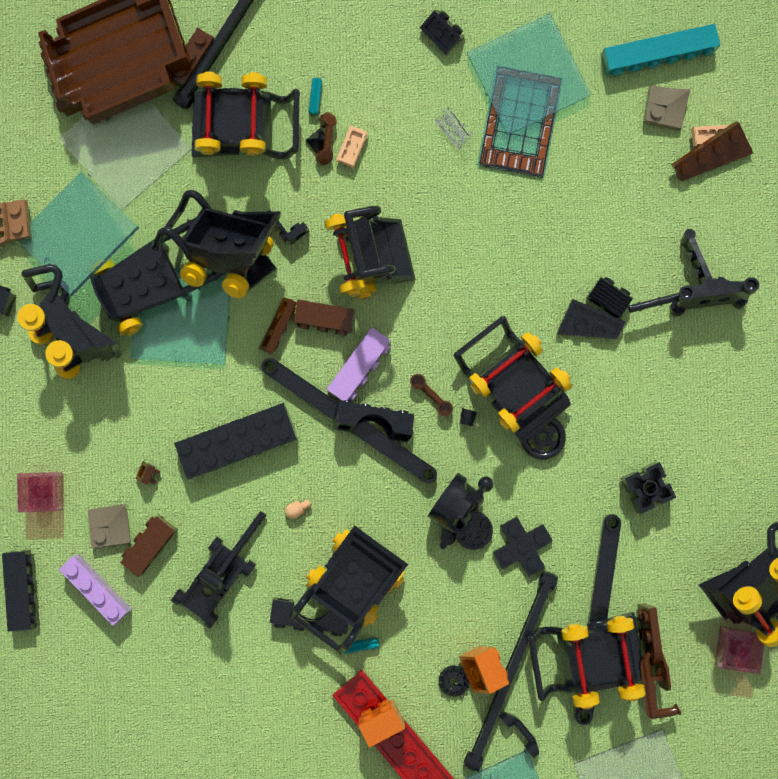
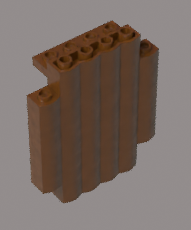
M99 0L57 18L56 23L58 27L56 31L59 35L58 37L53 38L46 30L38 32L40 38L38 43L42 50L41 57L47 66L45 70L52 83L50 87L57 100L55 102L57 109L66 116L81 111L84 119L89 120L92 124L175 90L176 87L171 72L191 64L171 0Z

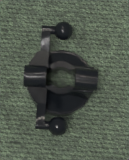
M457 473L427 516L442 527V542L439 545L441 549H445L447 545L455 543L456 535L454 532H463L471 522L470 514H474L480 509L484 502V492L492 490L494 485L490 477L480 478L478 481L479 488L476 490L467 483L468 479Z

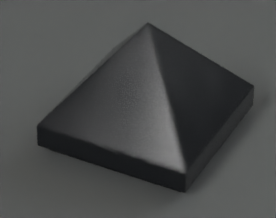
M320 128L306 139V142L315 153L323 150L325 134Z

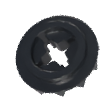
M448 666L439 675V687L447 696L457 697L463 695L469 687L467 675L460 666ZM457 675V681L461 685L455 684L451 689V682L446 678L453 679Z

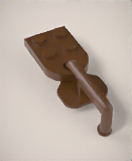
M646 603L638 604L636 616L641 625L639 637L643 641L645 652L640 662L642 685L645 688V696L643 697L646 715L650 719L681 715L677 704H674L673 707L658 709L654 681H657L664 690L670 691V672L662 652L657 607ZM651 665H655L656 675H652Z

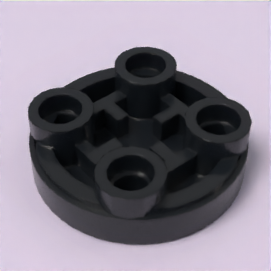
M477 511L474 514H470L471 522L463 532H454L457 541L463 547L470 550L484 548L490 542L493 535L491 521L486 515Z

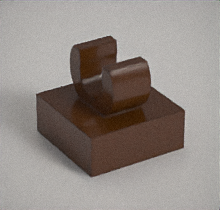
M142 461L135 479L146 485L149 482L156 484L157 481L152 479L151 476L153 473L160 474L161 472L152 464Z

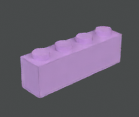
M371 327L327 390L341 401L348 400L352 402L358 394L355 392L358 386L363 387L369 379L366 375L370 370L374 371L379 365V357L382 354L385 356L390 350L391 346L389 344L391 340Z
M79 554L72 556L59 569L112 626L117 624L132 610Z

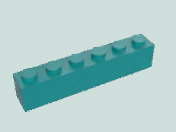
M716 24L606 47L601 56L606 76L612 75L616 77L626 71L634 73L642 70L644 67L652 69L660 66L662 63L669 65L678 62L680 59L692 60L698 55H713L720 47Z

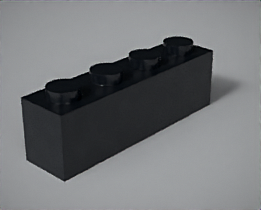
M31 550L2 553L7 631L31 630L37 627L39 622V615L35 610V604H37V594L34 593L36 576L32 570L34 555L31 554Z

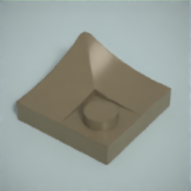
M651 85L648 88L643 123L679 131L682 128L690 89Z
M126 504L88 509L91 548L131 543Z

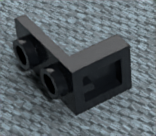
M279 220L276 224L281 231L278 233L284 242L289 241L291 245L309 232L304 222L293 225L289 233Z

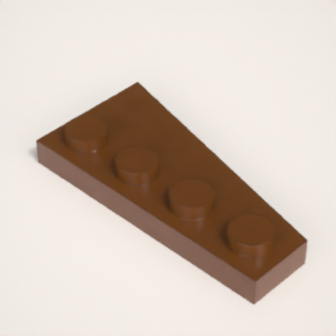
M735 121L671 165L678 179L684 181L751 155L753 151L740 123Z

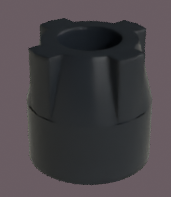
M462 408L460 424L473 426L477 412Z

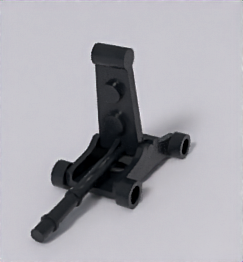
M687 229L680 242L687 250L686 256L688 261L692 263L695 278L698 279L699 286L691 287L685 285L680 288L678 293L644 302H637L636 304L629 305L628 310L632 313L671 302L670 313L674 316H681L686 309L732 304L734 307L741 309L748 303L750 295L759 289V281L753 277H749L745 281H729L723 277H718V279L712 278L695 240L696 232L693 229Z
M262 511L258 513L245 533L240 536L241 538L232 550L222 544L223 540L217 536L208 548L214 554L194 579L186 592L179 589L171 599V602L175 605H184L205 622L204 626L211 629L219 616L213 613L215 608L240 573L248 577L256 566L251 560L247 562L238 554L245 544L249 542L248 540L258 526L262 524L261 522L266 517V514ZM204 586L213 591L211 596H206L203 593Z

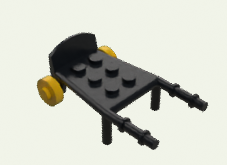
M195 218L192 220L187 219L186 223L173 230L179 235L188 231ZM167 235L157 251L152 249L153 239L116 265L111 260H103L96 263L90 270V280L108 318L115 322H122L116 327L119 335L131 336L136 334L143 326L140 318H133L132 315L180 297L186 301H191L193 299V296L190 294L196 289L201 290L202 286L214 280L218 281V278L226 275V273L211 271L202 286L194 287L187 285L183 287L166 253L169 250V246L165 242L171 239Z

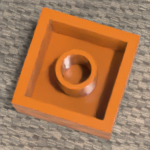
M478 646L459 656L474 693L491 694L509 684L507 671L502 667L500 654L494 647Z
M386 699L378 704V708L374 710L369 708L361 713L358 727L369 748L405 729L404 718L394 699L391 701Z

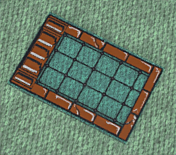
M496 66L477 165L544 178L563 81L562 78Z

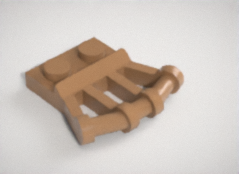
M23 199L0 204V210H2L0 221L3 220L0 234L4 233V236L0 238V247L8 242L32 238L28 201Z

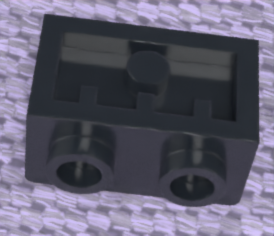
M434 10L419 28L445 54H448L465 36L462 34L463 30L457 24L453 25L449 21L450 16L445 11Z

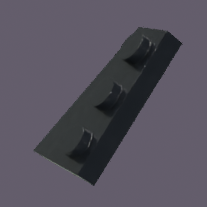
M571 299L556 334L618 339L625 321Z

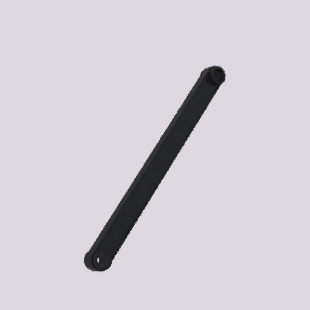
M254 0L238 1L184 88L176 92L173 98V102L186 110L191 107L194 99L193 95L199 88L196 85L197 75L209 72Z
M267 358L262 362L261 368L266 375L334 420L337 401L277 360ZM268 362L275 363V369L271 372L265 369ZM368 422L358 424L352 431L354 435L423 482L432 483L436 480L437 472L434 467L394 440L389 439L387 435ZM426 469H431L434 473L433 478L430 480H426L423 477V472Z
M614 514L606 515L602 523L588 622L608 618L621 530V520ZM610 518H615L616 525L613 528L608 526ZM575 707L574 717L576 721L581 725L590 724L593 718L594 707L591 709ZM581 712H588L586 719H579Z
M543 571L538 581V585H540L506 667L509 684L496 691L472 752L468 751L465 756L463 766L467 769L478 772L483 762L481 755L529 642L528 637L534 630L549 591H553L557 584L558 576L554 573Z

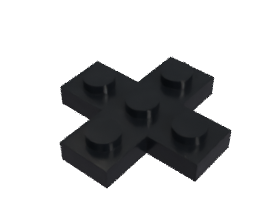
M516 516L500 525L509 543L493 551L502 569L518 560L528 576L545 568L536 550L553 540L544 524L526 533Z

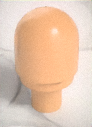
M309 499L302 503L295 501L287 505L285 508L286 516L290 519H295L303 515L305 509L311 507Z

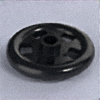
M554 418L549 422L551 424L550 429L543 427L521 444L528 455L535 459L547 460L557 456L562 451L566 442V432L558 419ZM552 433H558V441H552ZM545 434L546 440H540L539 435ZM532 439L538 445L535 449L529 444V441ZM551 446L552 450L543 452L542 447Z

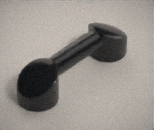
M503 712L499 717L508 728L513 725L516 726L528 741L524 747L535 759L539 755L536 738L517 716Z

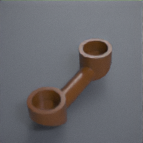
M329 112L322 114L319 118L320 125L325 128L323 150L316 153L315 160L321 166L329 164L333 159L331 141L333 126L336 125L337 120Z
M415 374L411 377V386L414 389H421L438 405L440 415L449 416L452 413V403L447 400L443 401L426 384V378L422 374Z

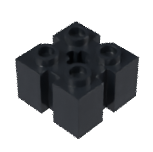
M653 462L641 468L643 472L641 474L639 472H632L620 478L626 492H632L634 495L630 500L636 513L642 514L655 508L654 502L664 504L677 498L671 484L664 483L662 479L666 477V474L660 462ZM646 484L651 485L649 492L645 491Z

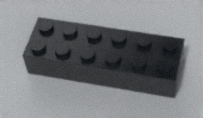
M281 403L175 442L174 445L188 480L298 440L286 404Z

